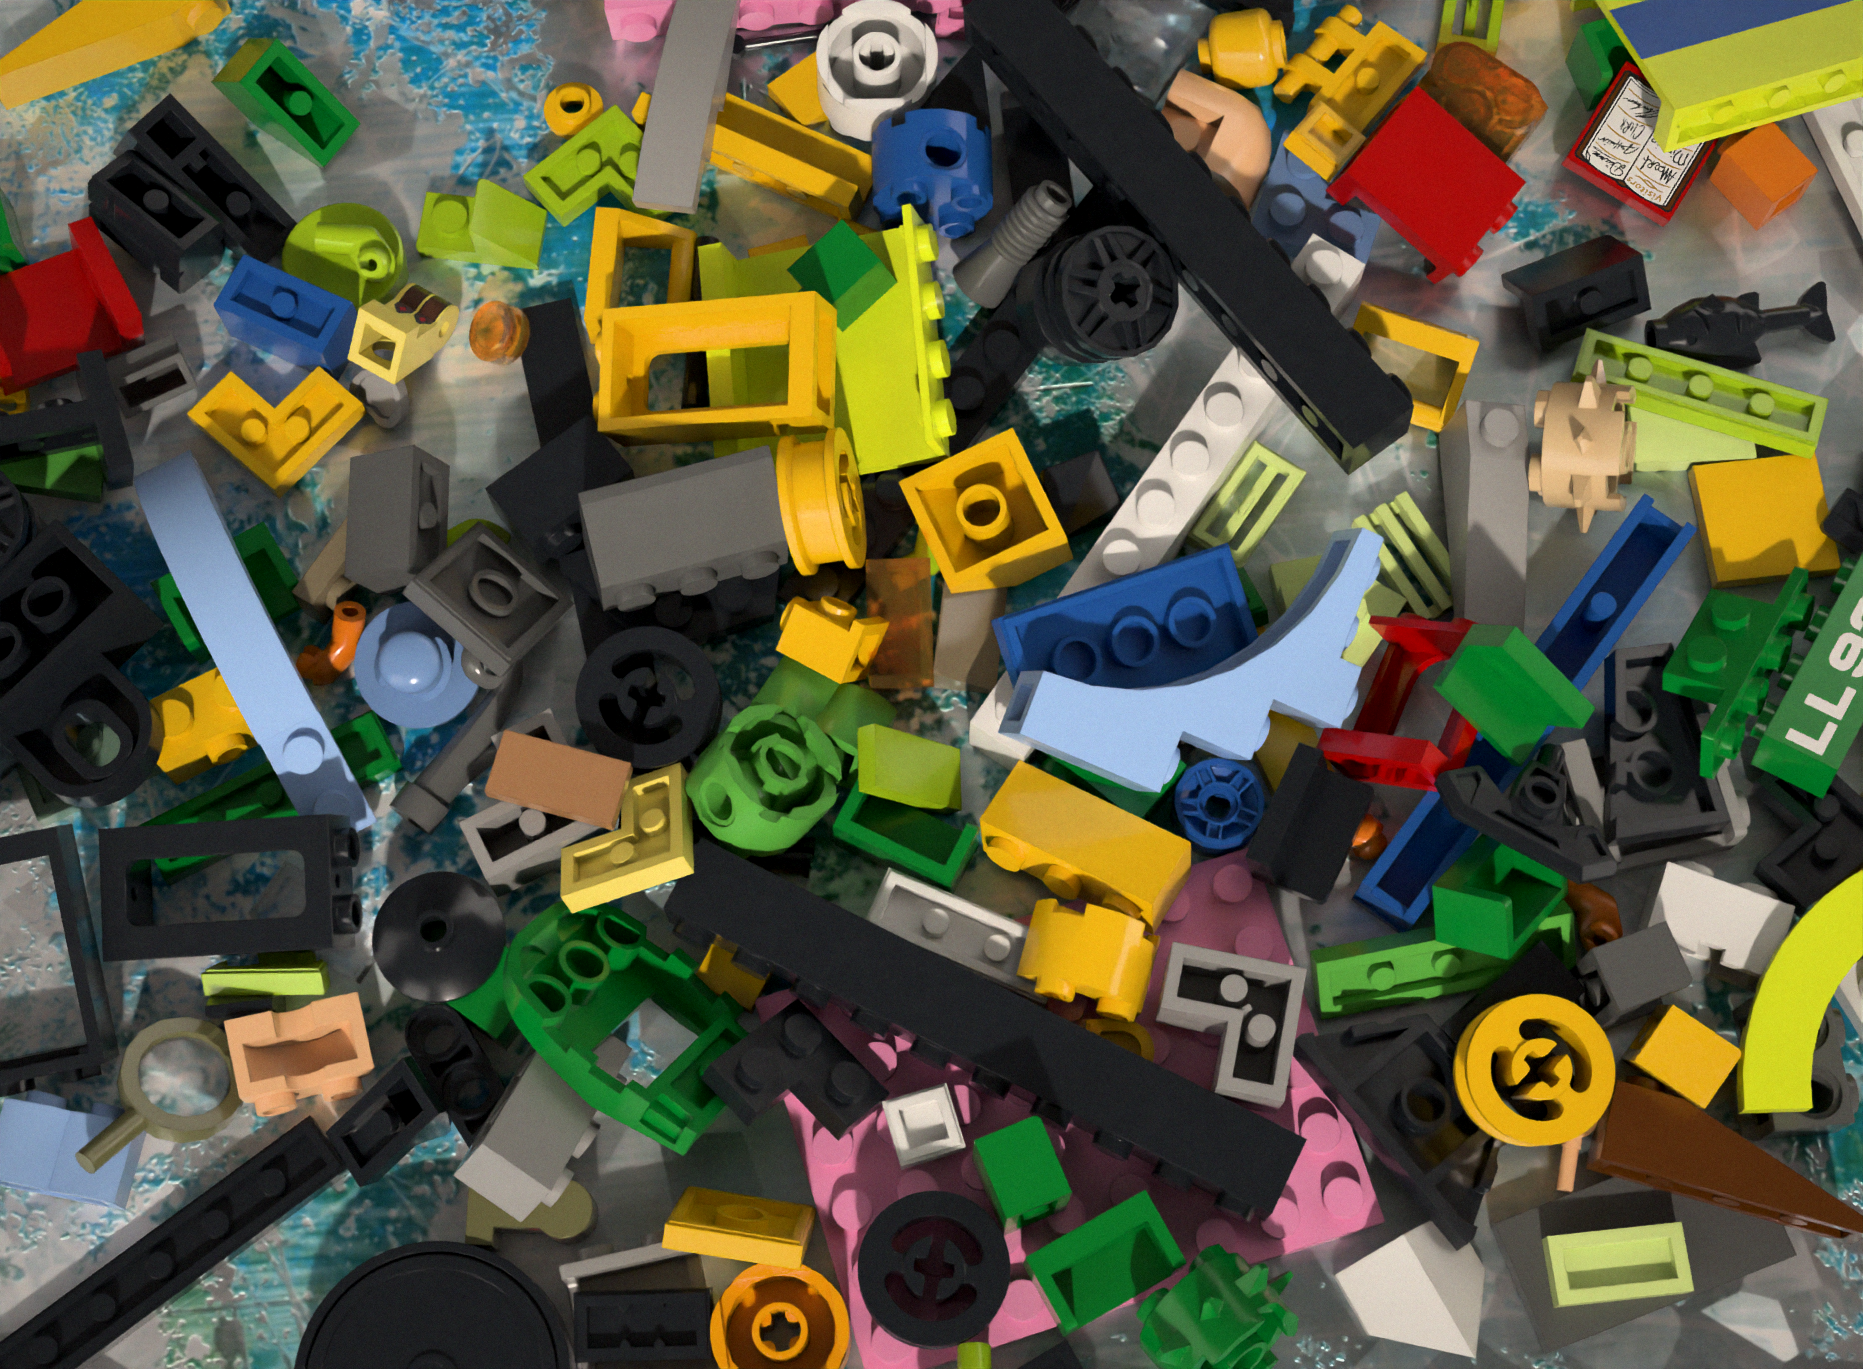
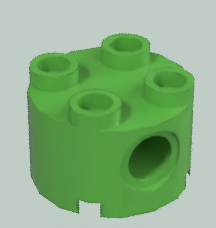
M771 703L749 706L733 717L699 756L694 768L685 779V790L692 799L699 819L718 839L721 848L743 859H747L751 855L766 857L783 854L799 842L835 804L838 794H836V784L842 779L841 762L831 740L818 725L802 714L796 720L787 715L780 714L785 707Z

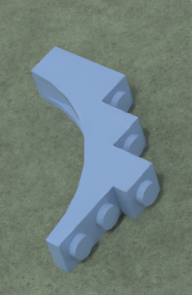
M1363 527L1334 531L1314 574L1287 611L1248 647L1206 671L1164 685L1132 689L1091 686L1044 670L1021 671L998 733L1134 791L1160 793L1163 784L1170 781L1178 767L1180 749L1177 748L1179 740L1224 759L1251 760L1253 753L1260 749L1268 736L1270 718L1267 715L1270 709L1312 728H1341L1343 720L1352 713L1357 703L1359 690L1356 684L1362 667L1340 657L1356 636L1359 626V619L1356 614L1364 592L1372 586L1378 576L1381 565L1378 554L1384 537Z

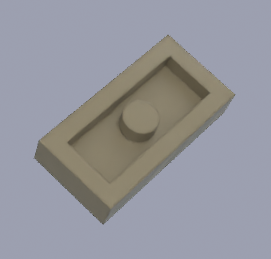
M347 517L291 592L304 613L323 625H326L330 620L338 603L353 601L359 587L358 583L344 577Z

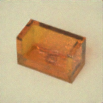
M930 558L867 559L865 566L867 618L880 616L890 622L869 670V690L874 692L933 690L934 666Z

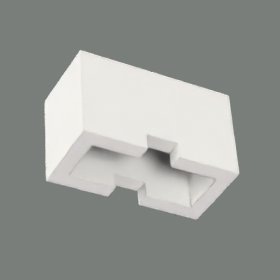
M1679 860L1675 864L1668 861L1651 879L1635 932L1666 921L1684 960L1686 955L1708 962L1707 976L1756 993V985L1775 949L1788 933L1795 906L1777 900L1778 895L1767 887L1754 883H1740L1736 886L1714 878V871L1705 865L1687 860Z

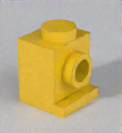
M796 596L789 602L782 614L780 629L783 633L776 650L839 684L863 680L868 675L890 622L880 616L857 619L855 616L858 611L855 607L834 597L822 596L821 600L809 602Z

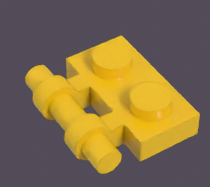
M1346 4L1335 17L1328 16L1314 32L1316 39L1303 54L1296 53L1288 61L1287 67L1283 68L1284 76L1273 88V91L1282 102L1291 104L1301 91H1311L1315 96L1309 102L1306 115L1321 100L1364 136L1423 67L1428 53L1380 20L1366 36L1355 30L1362 21L1361 13L1354 6ZM1333 54H1342L1347 59L1334 74L1323 67Z

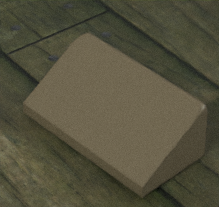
M944 579L933 668V688L991 693L997 684L1000 648L991 620L1005 615L1008 587L951 594Z

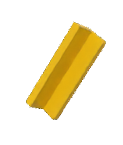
M642 91L631 113L638 128L644 133L652 95ZM726 92L723 111H718L710 163H706L837 221L839 216L857 222L873 190L872 155Z

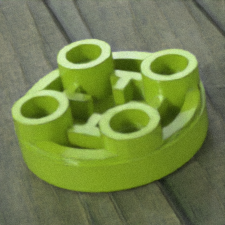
M335 203L309 213L292 229L286 239L282 252L283 272L351 301L357 314L361 306L373 299L384 305L392 301L399 290L405 287L409 279L406 251L396 227L381 212L362 204ZM317 223L367 225L377 229L395 254L396 266L392 276L384 282H370L359 275L357 268L348 255L317 253L314 243Z

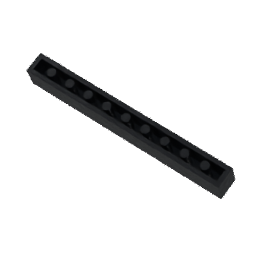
M973 0L963 7L966 42L1125 223L1153 237L1170 257L1178 283L1347 475H1350L1408 433L1414 405L1412 395L1405 383L1393 373L1386 374L1371 358V350L1362 335L1354 328L1349 327L1345 329L1331 313L1330 304L1324 293L1311 282L1305 284L1291 269L1289 257L1282 246L1272 238L1264 239L1251 224V217L1244 204L1232 194L1226 196L1212 181L1210 169L1202 157L1194 151L1189 153L1185 151L1174 138L1173 130L1165 116L1155 108L1149 110L1136 96L1135 88L1128 75L1120 67L1114 66L1111 68L1098 54L1097 45L1091 34L1082 25L1077 24L1073 26L1062 14L1058 0Z
M703 838L700 839L694 850V873L678 879L663 906L668 921L675 925L671 931L672 934L685 943L703 951H706L710 943L734 954L730 960L731 964L760 980H766L769 972L793 984L789 992L804 1003L817 1009L825 1010L829 1002L851 1013L849 1023L860 1031L880 1040H884L889 1032L911 1043L912 1045L908 1052L923 1063L939 1070H944L947 1063H950L972 1074L969 1083L979 1091L1003 1101L1007 1094L1010 1093L1032 1104L1029 1111L1030 1115L1040 1117L1046 1125L1066 1131L1070 1123L1094 1135L1090 1144L1102 1153L1123 1162H1127L1131 1154L1155 1166L1151 1175L1160 1182L1185 1193H1188L1193 1185L1215 1196L1216 1200L1213 1206L1225 1215L1240 1222L1250 1224L1254 1216L1265 1222L1273 1213L1307 1140Z

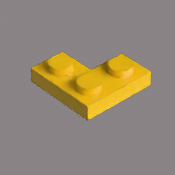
M320 366L312 371L276 408L272 407L243 380L230 371L187 413L195 426L279 499L367 414L363 403Z

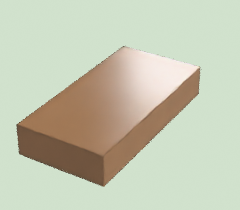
M505 729L484 791L487 797L614 831L633 767L630 762Z

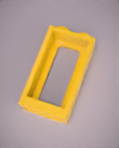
M816 291L603 309L602 330L598 332L595 340L596 357L600 364L599 391L595 393L593 398V415L598 425V431L623 447L827 433L828 429L834 428L837 309ZM789 344L788 401L650 411L649 369L652 359L657 355Z

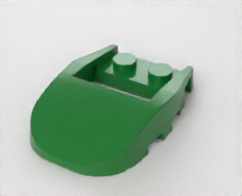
M564 901L551 905L515 936L506 956L503 969V991L506 1005L513 1021L545 1062L591 1107L684 1156L694 1142L728 1108L701 1077L711 1062L750 1034L737 1022L745 1009L726 990L718 997L694 973L699 963L680 947L670 955L646 939L647 926L621 909L610 906L607 903H602L572 913ZM650 999L679 1024L699 1037L647 1088L634 1080L624 1085L596 1065L599 1057L593 1052Z

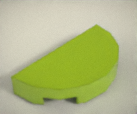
M310 950L257 953L259 963L248 966H228L227 960L207 968L201 974L204 996L324 995L331 986L327 961L324 962L323 959L317 961L316 954Z

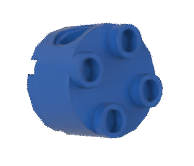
M917 109L905 112V123L892 127V117L880 122L872 132L873 211L879 216L880 229L884 231L899 228L900 225H903L902 205L911 204L925 224L931 223L933 230L939 231L942 236L960 239L972 235L975 232V222L983 219L993 208L991 130L987 125L983 131L977 129L976 117L965 112L949 109Z

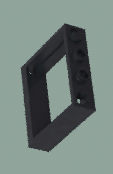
M72 824L1 837L0 865L49 855L87 1042L0 1060V1097L36 1089L34 1078L60 1073L62 1084L102 1075L100 1064L106 1063L120 1055Z

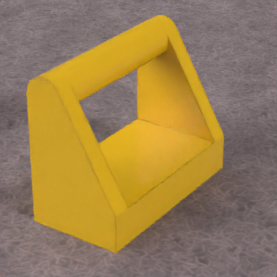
M596 207L584 321L591 344L595 345L596 336L602 330L603 309L619 308L625 247L672 249L666 304L691 301L697 239L695 231L621 208Z
M1362 300L1353 328L1362 337L1366 331L1458 361L1442 408L1412 398L1414 409L1410 424L1440 433L1455 414L1480 343L1479 338Z

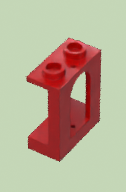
M1401 613L1399 618L1371 615L1368 624L1389 643L1353 730L1324 728L1316 749L1323 751L1325 759L1348 778L1438 792L1434 785L1435 779L1439 773L1464 767L1478 731L1453 707L1437 747L1429 740L1393 736L1419 675L1429 666L1439 661L1450 660L1472 625L1479 623L1465 618H1453L1451 623L1429 621L1413 613Z

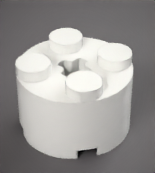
M861 0L852 3L842 10L841 16L835 19L829 26L828 24L820 33L816 49L817 89L821 107L837 133L860 140L872 141V132L880 122L892 117V127L904 124L905 112L917 110L926 102L937 83L938 48L931 29L926 23L924 26L916 17L911 15V9L892 0Z

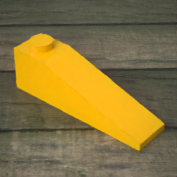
M82 0L0 59V102L8 110L181 48L199 35L212 32L232 10L227 0Z

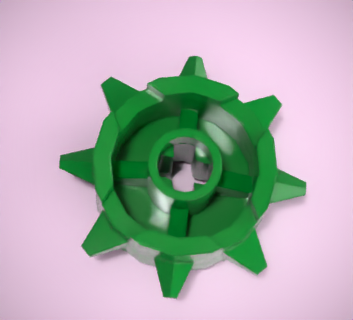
M1220 1244L1209 1246L1196 1256L1189 1267V1274L1182 1278L1170 1291L1167 1288L1158 1289L1144 1300L1136 1313V1317L1144 1325L1140 1333V1348L1159 1369H1272L1279 1359L1270 1349L1279 1339L1282 1332L1287 1337H1294L1298 1329V1316L1279 1297L1294 1274L1289 1270L1268 1280L1269 1267L1265 1263L1258 1264L1252 1268L1238 1253H1227Z

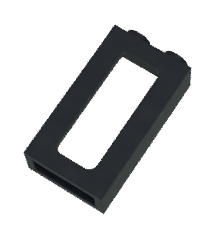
M320 814L98 829L103 962L355 947V934L361 930L363 913L359 896L353 894L352 867H356L359 862L360 844L356 830L353 827L351 828L350 816ZM296 850L303 856L306 906L304 911L298 916L153 925L151 859Z

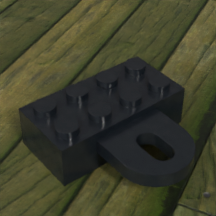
M57 519L51 522L0 571V782L22 763L43 786L65 803L77 807L96 808L115 803L134 792L151 774L160 757L164 731L159 712L152 702L118 669L153 637L165 623ZM94 722L106 723L120 739V749L117 756L104 766H92L79 753L76 746L77 737L81 730Z

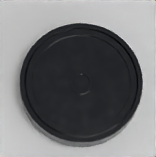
M424 1241L406 1244L385 1251L357 1266L342 1278L326 1295L310 1319L300 1341L294 1369H576L570 1335L563 1318L545 1291L531 1277L510 1261L480 1247L460 1242Z

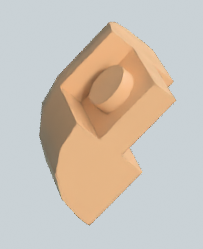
M1181 68L1168 92L1161 113L1169 122L1176 141L1187 153L1194 151L1199 154L1210 169L1212 181L1226 196L1229 194L1236 196L1249 213L1268 172L1272 153L1271 131L1260 108L1236 91Z

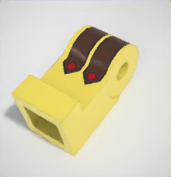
M415 283L407 284L401 289L395 299L385 305L373 299L359 308L347 359L395 385L433 358L434 354L447 343L458 321V306ZM382 349L394 351L392 361L379 357L374 351Z

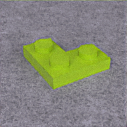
M616 104L523 175L526 188L563 227H566L609 192L629 211L663 221L673 213L670 211L637 208L632 202L644 133Z

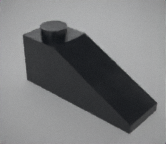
M171 93L130 128L113 151V154L119 157L127 150H135L224 222L221 243L239 257L245 254L263 263H267L284 247L287 237L297 224Z

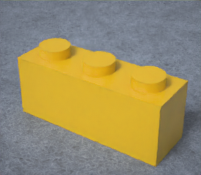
M1021 760L1017 762L979 819L983 851L997 865L1013 872L1021 869L1043 880L1044 884L1052 892L1062 898L1074 900L1077 897L1089 904L1120 912L1146 924L1144 931L1154 935L1191 875L1190 841Z

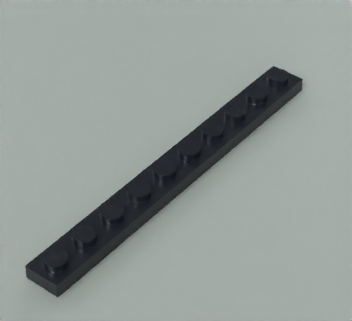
M1092 186L1076 207L1077 215L1068 217L1067 221L1061 226L1048 245L1065 238L1097 230L1101 227L1128 225L1096 188ZM1018 283L951 368L950 376L943 379L944 399H950L954 408L957 425L956 435L948 436L950 457L976 445L1043 357L1026 339L1018 320L1016 310V288ZM941 461L870 473L861 484L867 536L866 558L863 567L850 569L844 560L819 564L817 573L808 576L801 575L796 568L778 591V603L786 608L789 602L796 596L809 602L821 600L822 596H830L853 605L915 524L916 518L898 482Z

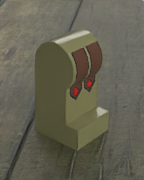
M571 1180L552 1207L549 1208L540 1202L520 1222L469 1187L465 1244L477 1246L490 1252H501L502 1233L546 1234L557 1243L566 1245L580 1243L588 1238L596 1228L599 1217L598 1207L587 1189L577 1181Z

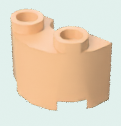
M358 992L312 1001L309 1005L293 1011L280 1013L267 1011L224 1021L239 1098L245 1103H254L256 1114L259 1117L289 1112L297 1107V1099L322 1093L324 1101L327 1102L340 1101L357 1096L364 1091L361 1079L368 1076L374 1069Z

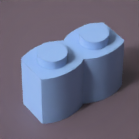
M33 1090L27 1091L25 1101L5 1098L0 1114V1186L119 1210L126 1209L147 1132L143 1131L94 1174L85 1171L75 1157L76 1152L125 1112L123 1108L93 1103L90 1113L65 1110L68 1102L66 1098Z

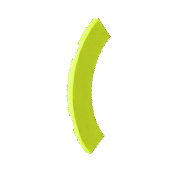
M1863 870L1852 875L1818 900L1793 925L1775 949L1761 974L1739 1044L1741 1057L1738 1060L1737 1067L1738 1114L1806 1112L1813 1108L1811 1077L1818 1030L1837 987L1852 966L1863 956Z

